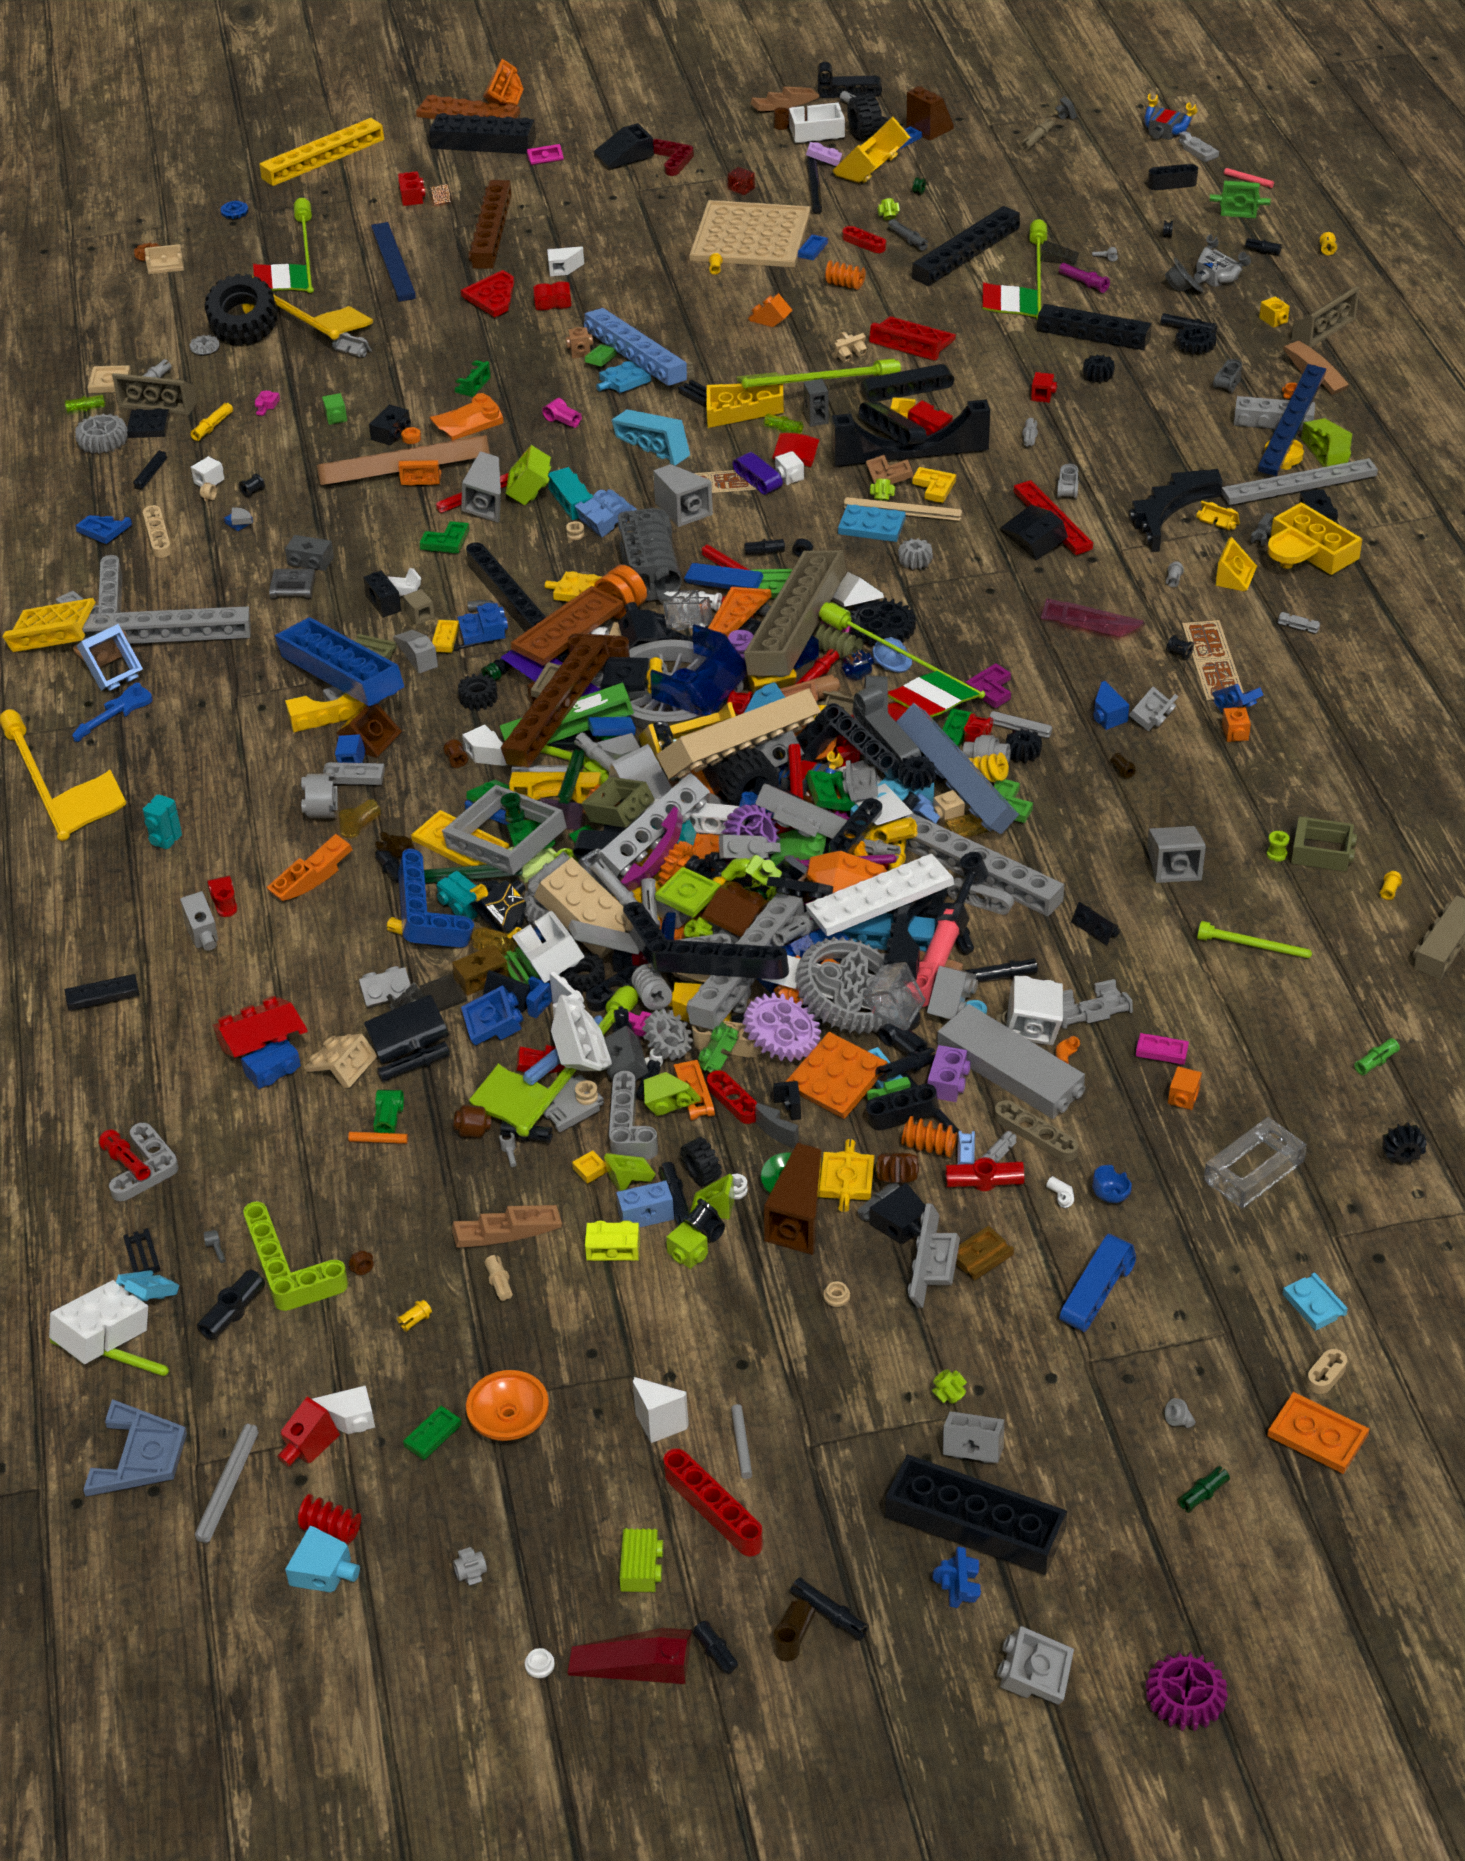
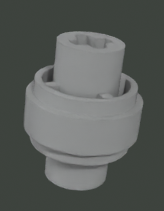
M981 735L976 738L975 742L964 743L963 753L968 758L974 759L977 756L982 758L983 755L989 756L993 753L998 755L1000 752L1005 755L1008 763L1010 761V744L999 743V739L995 738L994 735Z

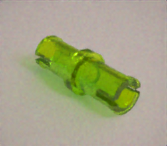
M102 394L64 400L67 412L82 409L88 411L89 408L105 406Z
M768 413L764 419L765 426L779 428L783 432L787 430L800 434L803 431V422L791 420L787 416L779 417Z

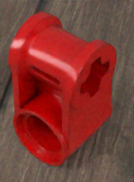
M731 689L727 703L731 702L734 712L741 715L745 712L751 701L753 692L740 693Z
M971 713L964 727L963 746L965 742H975L976 738L981 735H990L993 727V718L977 717L974 713Z
M230 875L207 880L210 896L214 901L217 914L221 917H230L236 914L237 904L234 898L235 892Z

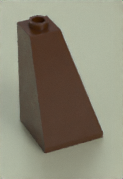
M801 1143L796 1144L764 1205L765 1242L811 1255L814 1254L821 1175V1149Z

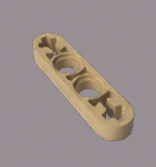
M155 505L147 506L143 510V515L153 554L159 558L167 557L171 554V546L161 509Z

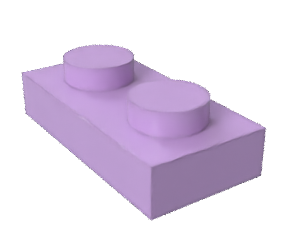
M810 142L806 155L837 166L842 153L833 148H826L820 143Z

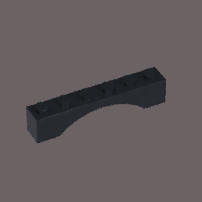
M934 893L894 909L893 921L896 923H891L890 937L892 938H888L887 952L889 954L884 956V968H888V978L917 981L920 966V946L913 940L908 928L913 919L923 909L932 904Z

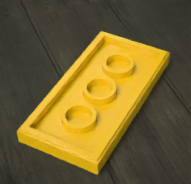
M439 810L411 834L412 841L461 866L486 865L483 862L447 848L442 830L453 822L456 817ZM478 828L471 833L473 836L503 848H510L508 843Z

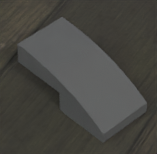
M757 1103L755 1106L756 1124L771 1138L794 1149L799 1142L798 1125L780 1119V1110Z

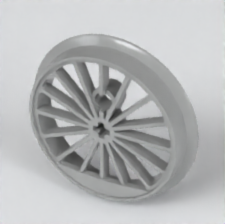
M660 640L629 649L630 657L649 658V661L654 657L660 658L663 661L662 671L664 674L663 681L661 682V692L657 695L650 694L647 691L648 680L646 681L645 691H627L629 699H635L630 701L634 714L626 716L631 717L634 725L646 728L650 724L654 725L658 721H663L671 726L714 714L716 709L722 707L731 689L733 677L729 664L716 651L704 645L684 640ZM664 661H676L672 673L668 672ZM681 662L691 663L677 676ZM698 667H702L705 669L691 675ZM710 676H714V677L716 678V679L703 680V679H705V678H707V677H710ZM706 686H710V688H715V687H717V689H716V690H707V689H705V687H706ZM706 696L708 699L703 700L701 697ZM670 700L672 711L664 712L667 701ZM674 700H675L684 710H679V711H677V710H676V707H675ZM687 702H689V703H691V704H693V705H696V706L691 707ZM659 703H661L658 711H652Z

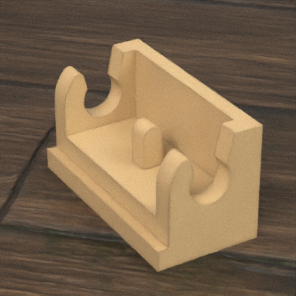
M180 244L145 248L148 274L184 271Z

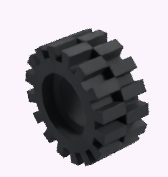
M479 673V676L472 674V677L466 676L465 680L461 679L460 683H458L459 701L465 709L469 707L471 711L476 708V711H480V708L486 710L487 706L492 707L493 703L497 702L496 681L487 674L484 677L482 673Z
M588 952L576 966L564 970L562 977L567 980L574 990H578L583 995V992L587 993L605 981L602 958L599 959L597 954L592 956V952ZM579 972H590L589 974H586V975H578V974H577V973H579Z
M698 1137L682 1145L680 1148V1155L683 1157L682 1162L685 1163V1169L689 1171L690 1178L693 1177V1181L698 1186L703 1187L721 1178L722 1171L720 1169L722 1167L718 1163L719 1158L715 1156V1150L711 1149V1144L707 1143L705 1138Z

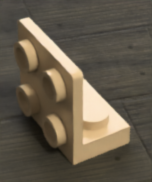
M363 1034L331 1036L325 1040L321 1050L309 1058L310 1062L304 1069L307 1072L331 1070L343 1088H350L376 1059L377 1054Z

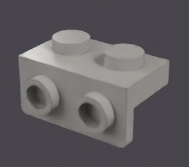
M1152 687L1131 711L1129 716L1147 731H1150L1154 725L1159 727L1166 719L1163 715L1164 713L1169 715L1177 706L1173 702L1178 696L1174 694L1169 700L1156 688Z
M851 760L846 761V769H843V787L845 794L849 793L851 801L866 800L878 796L876 767L853 771Z
M398 966L386 969L385 973L376 975L375 972L363 975L362 979H359V988L362 991L366 1008L413 996L405 967L400 969Z

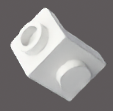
M409 568L406 578L388 577L399 591V596L417 591L421 584V577L413 568Z

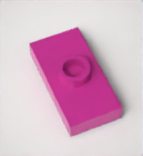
M1140 1033L1136 1056L1185 1065L1189 1041Z

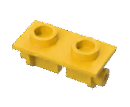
M1201 501L1202 511L1199 510L1196 515L1199 521L1213 525L1215 519H1217L1216 526L1228 531L1234 530L1236 524H1240L1239 514L1235 510L1220 507L1213 502Z

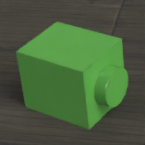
M341 393L323 396L324 413L328 424L346 422V409Z

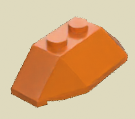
M501 59L483 95L489 103L495 102L501 105L511 104L517 106L524 89L517 75L516 67Z
M836 851L811 857L806 877L814 883L834 886L833 893L838 890L875 877L880 873L887 872L883 865L843 851Z

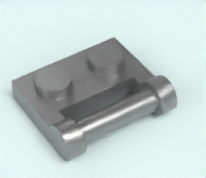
M274 569L269 591L270 598L277 599L278 597L285 596L312 598L316 576L315 569Z

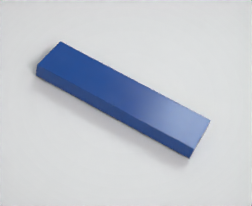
M692 563L684 580L690 584L727 589L731 587L758 588L764 576L759 571Z

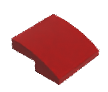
M780 433L772 459L775 460L776 456L793 451L805 466L811 468L819 439L797 433Z

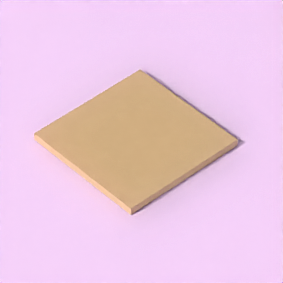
M708 200L690 252V261L709 262L710 255L719 253L723 258L722 263L795 267L798 259V250L801 248L810 218L811 207Z

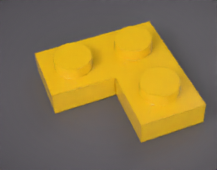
M919 467L914 474L912 484L928 487L925 491V499L944 503L956 482V474Z

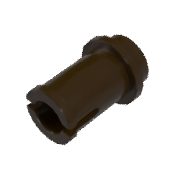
M1115 753L1111 757L1110 762L1119 770L1121 777L1131 778L1136 772L1134 763L1125 759L1121 753Z

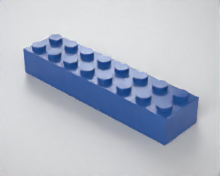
M311 617L275 635L283 658L367 706L376 705L380 700L396 694L398 690L405 687L396 663Z

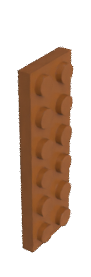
M428 95L416 110V116L435 119L437 114L446 113L448 115L463 114L464 116L479 115L483 117L517 118L520 114V107L511 104L501 105L495 102L486 103L480 100L470 101L467 99Z
M590 586L512 641L511 650L544 666L568 649V637L575 633L589 634L624 608V601Z

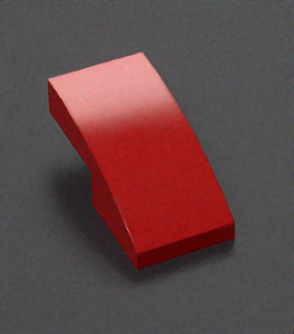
M546 1045L544 1051L520 1046L517 1052L516 1071L526 1072L556 1047ZM559 1063L548 1073L562 1072L565 1066Z

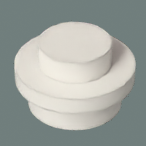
M542 1648L532 1650L525 1660L527 1673L535 1678L548 1676L553 1671L555 1665L551 1653Z

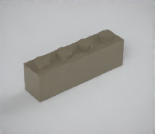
M1456 895L1451 903L1446 904L1442 917L1438 916L1436 918L1433 930L1427 931L1423 944L1417 945L1414 951L1413 958L1416 959L1414 969L1438 979L1443 977L1465 945V898Z

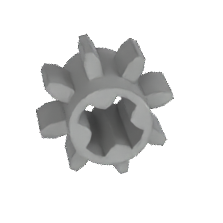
M471 1547L458 1551L459 1558L453 1560L458 1581L465 1580L469 1586L482 1582L480 1575L487 1572L482 1552L475 1553Z

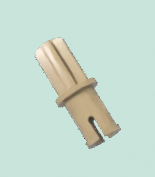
M491 1255L484 1262L489 1273V1283L495 1287L499 1300L505 1301L512 1297V1291L508 1283L509 1274L504 1270L501 1258L498 1255L497 1257Z

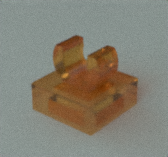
M448 184L430 187L433 205L451 202Z

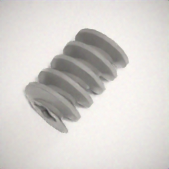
M649 964L636 968L631 978L632 985L644 1005L652 1010H661L667 1007L672 999V991L660 972L650 968Z

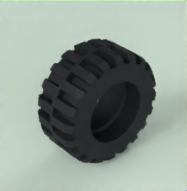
M235 274L233 277L227 276L225 280L216 282V286L213 285L209 290L210 293L206 295L204 308L211 330L214 335H217L222 341L225 340L226 343H236V345L242 346L245 343L250 345L254 341L259 342L263 336H268L270 330H273L276 325L278 310L273 292L265 281H261L256 276L254 278L249 274H245V276H241V274ZM251 304L255 306L244 315L228 314L237 305Z

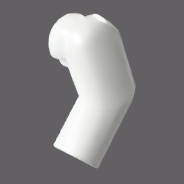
M1052 1176L1048 1180L1046 1187L1057 1193V1200L1061 1207H1070L1074 1203L1073 1188Z

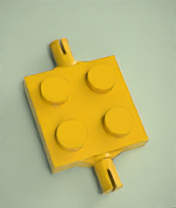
M574 571L565 572L562 579L558 582L546 580L545 589L554 590V600L569 602L590 586L594 587L595 582L601 576L580 574Z
M849 1139L845 1141L844 1151L823 1153L819 1195L823 1198H838V1209L843 1212L844 1204L845 1212L849 1210L850 1199H871L874 1155L855 1152L856 1142L851 1139V1146Z

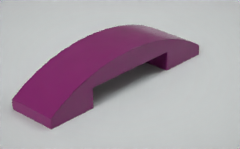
M674 806L662 822L661 826L666 833L643 866L640 867L633 863L621 880V883L628 891L640 887L642 879L652 878L661 869V865L665 863L664 858L668 857L669 850H673L674 844H677L683 824V816L677 807Z

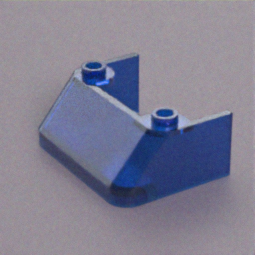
M694 624L692 626L693 652L707 657V659L696 671L681 668L671 676L652 669L650 672L651 693L654 700L700 716H707L718 708L746 676L747 667L746 662L725 634Z

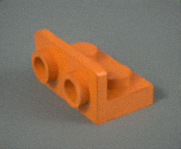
M438 460L399 461L401 485L440 484L441 470H439Z

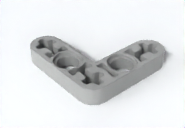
M148 1123L135 1124L130 1129V1136L133 1145L145 1158L146 1161L143 1163L150 1168V1176L145 1180H138L128 1170L112 1179L109 1183L112 1198L117 1201L128 1200L173 1176L178 1171L179 1166L175 1154ZM142 1135L147 1136L146 1141H144ZM152 1147H160V1150L155 1153L148 1152Z

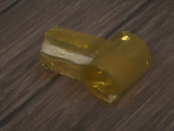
M369 799L354 809L346 808L341 810L338 814L341 835L345 838H354L360 834V827L381 815V809L377 802Z

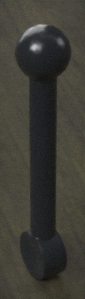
M495 640L467 645H459L456 643L454 644L453 651H459L463 648H468L485 643L493 644Z

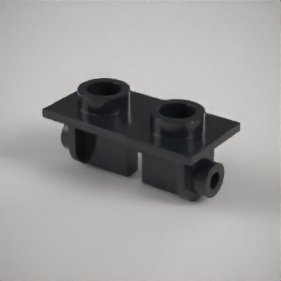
M1078 902L1071 921L1073 924L1105 945H1108L1112 936L1117 937L1119 935L1120 929H1118L1117 924H1113L1096 913L1091 907Z

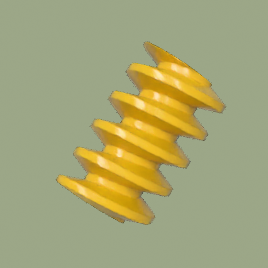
M999 752L998 755L993 753L989 756L983 755L982 758L979 756L974 759L969 758L989 782L1005 780L1008 775L1009 765L1003 753Z

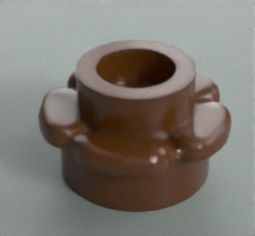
M366 1251L355 1252L349 1260L350 1270L358 1275L369 1273L374 1266L373 1255Z

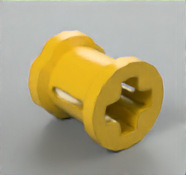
M1331 232L1323 233L1319 239L1321 251L1325 255H1333L1337 251L1336 237Z

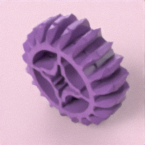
M743 805L741 808H735L733 813L727 816L728 820L723 823L726 829L721 832L724 835L767 837L768 843H776L781 839L776 834L780 829L774 826L777 820H771L772 813H765V808H758V805ZM745 818L750 819L748 824L742 825ZM768 854V858L764 860H769L771 854Z

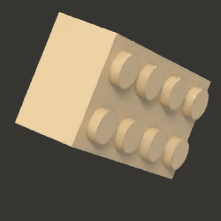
M572 857L539 883L534 897L549 912L552 910L569 931L568 926L571 920L628 933L623 906ZM582 942L594 955L597 954L599 959L613 950L612 948Z

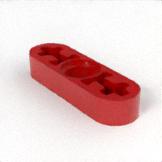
M847 226L842 229V239L873 253H883L886 251V240L854 226Z
M716 1070L709 1073L707 1076L708 1091L740 1122L744 1124L756 1122L755 1106L757 1102L726 1072ZM730 1094H737L738 1096H740L736 1100H730L727 1098V1096Z

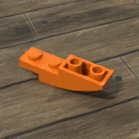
M335 834L306 861L299 858L266 888L281 901L300 896L334 875L339 870L336 864L353 849L348 842Z

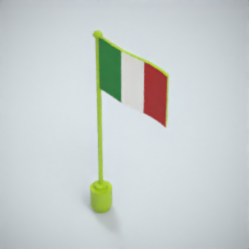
M299 198L294 203V216L297 221L302 222L306 265L253 264L254 276L260 278L261 281H265L272 291L299 290L307 291L310 294L314 292L311 283L306 222L312 217L311 204L307 199Z
M1034 220L1029 227L1030 241L1037 245V290L983 282L984 310L1036 317L1038 320V314L1041 310L1040 245L1047 240V225L1043 220Z
M826 602L821 607L819 617L822 618L823 622L838 630L850 626L934 671L920 676L900 688L888 691V697L907 708L915 703L925 710L930 717H934L962 702L977 697L980 699L985 697L984 691H978L852 623L850 611L833 602Z

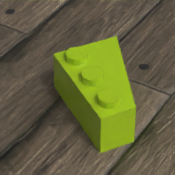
M1326 418L1303 422L1301 439L1323 467L1348 463L1351 457V432Z

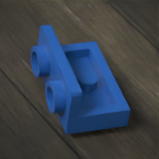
M1235 684L1214 691L1212 695L1215 705L1219 708L1220 712H1223L1224 708H1247L1257 703V698L1263 696V692L1259 687L1242 693L1239 684Z

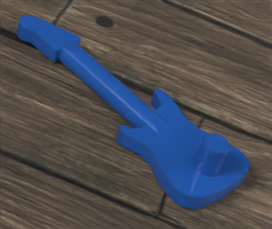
M134 683L120 697L104 704L105 712L85 724L81 723L72 735L75 742L80 741L84 736L91 733L92 729L123 711L124 716H127L132 710L150 704L153 700L152 694L143 688L140 683Z

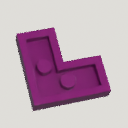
M997 663L965 682V684L980 692L984 691L985 697L982 700L994 708L1011 699V692L1001 686L1011 680V673Z

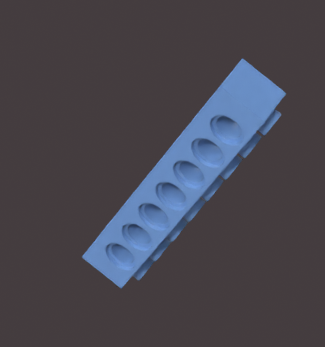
M604 308L585 313L584 327H587L588 333L606 345L613 347L618 353L669 386L687 380V363Z

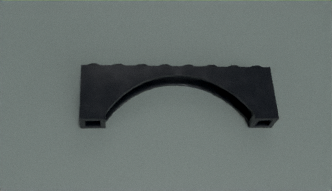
M987 399L967 401L965 409L951 423L939 431L928 435L925 443L922 445H904L897 440L873 435L859 426L853 420L851 413L832 415V456L835 466L857 463L865 464L866 461L885 455L886 460H903L905 458H922L924 456H941L944 454L989 450L990 408Z

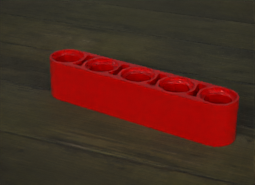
M678 1448L667 1451L663 1458L666 1481L741 1554L749 1557L759 1554L763 1548L762 1525L685 1451Z

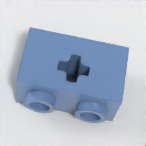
M667 1181L616 1192L621 1222L631 1221L639 1223L640 1228L674 1220L673 1199Z

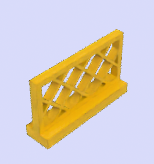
M93 598L23 610L13 630L5 631L2 637L12 652L82 641L85 637L82 628L96 602Z

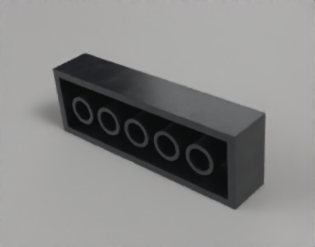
M440 113L436 115L429 130L431 149L527 154V149H532L536 139L535 119L526 117L519 119Z
M907 1454L886 1496L885 1517L1046 1575L1066 1530L1067 1510Z

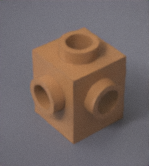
M587 327L568 329L569 337H566V346L570 348L572 358L585 357L590 353V346L593 345L592 334H588Z

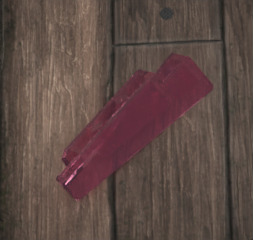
M1046 598L1041 619L1056 620L1062 624L1120 638L1145 625L1143 620Z

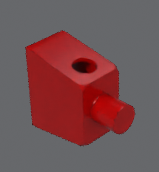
M307 1396L281 1430L280 1435L286 1446L277 1457L288 1467L298 1457L306 1463H312L340 1435L328 1410Z

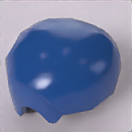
M1103 1165L1095 1169L1092 1189L1099 1199L1109 1203H1119L1131 1194L1132 1183L1127 1178L1125 1172L1122 1174L1116 1173L1113 1165Z

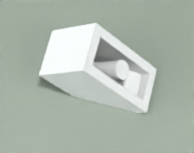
M366 1386L312 1399L328 1410L336 1428L342 1432L351 1434L375 1428Z

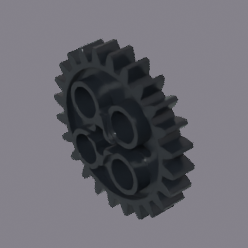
M884 598L883 601L876 599L875 602L867 601V604L860 603V607L854 606V611H850L852 623L882 639L893 637L904 643V638L910 639V634H914V629H916V615L913 614V609L909 610V605L902 606V601L896 604L895 599H892L890 602L887 601V598ZM852 627L849 629L851 630V635L856 636V640L858 638L862 639L863 644L869 642V646H872L878 642Z

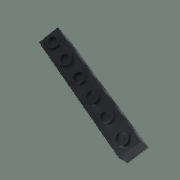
M1044 304L1038 314L1037 331L1143 351L1146 349L1151 338L1152 323L1049 304Z

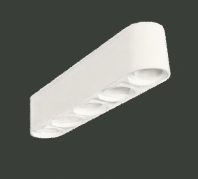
M655 799V801H654L653 803H651L635 820H637L643 813H645V812H646L651 806H653L659 799ZM706 803L699 811L694 809L691 812L693 815L690 821L698 833L724 835L721 833L726 829L723 823L728 820L727 816L740 806ZM747 818L742 822V825L745 826Z

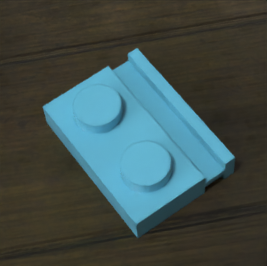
M151 1270L119 1274L116 1280L119 1286L125 1285L124 1289L133 1293L141 1301H148L151 1298L164 1299L165 1296L177 1295L179 1288L178 1284L161 1275L153 1276V1271Z
M1315 1272L1311 1274V1277L1307 1279L1304 1277L1283 1288V1296L1315 1331L1336 1321L1337 1317L1347 1315L1348 1308Z

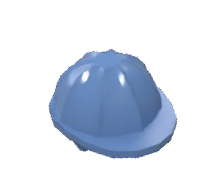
M893 637L884 639L885 641L908 652L906 647L900 640L895 639ZM880 642L875 643L872 650L874 664L881 665L884 670L898 673L906 672L910 669L912 659Z

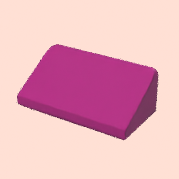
M560 144L527 149V158L530 165L564 160Z

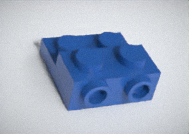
M486 603L477 606V614L468 613L457 617L464 645L505 638V630H508L503 607H498L497 603Z
M503 985L461 1007L470 1040L474 1045L495 1035L502 1040L522 1029L520 1023L524 1021L523 1016L518 1008L515 1009V1006L519 1004L515 994L513 992L509 993Z

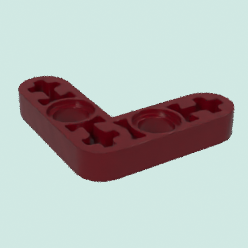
M653 139L654 154L670 157L664 164V172L668 176L678 175L694 157V150L691 145Z

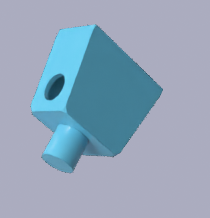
M310 1526L285 1570L290 1586L333 1592L341 1578L355 1582L360 1572V1566L350 1562V1552L346 1543Z

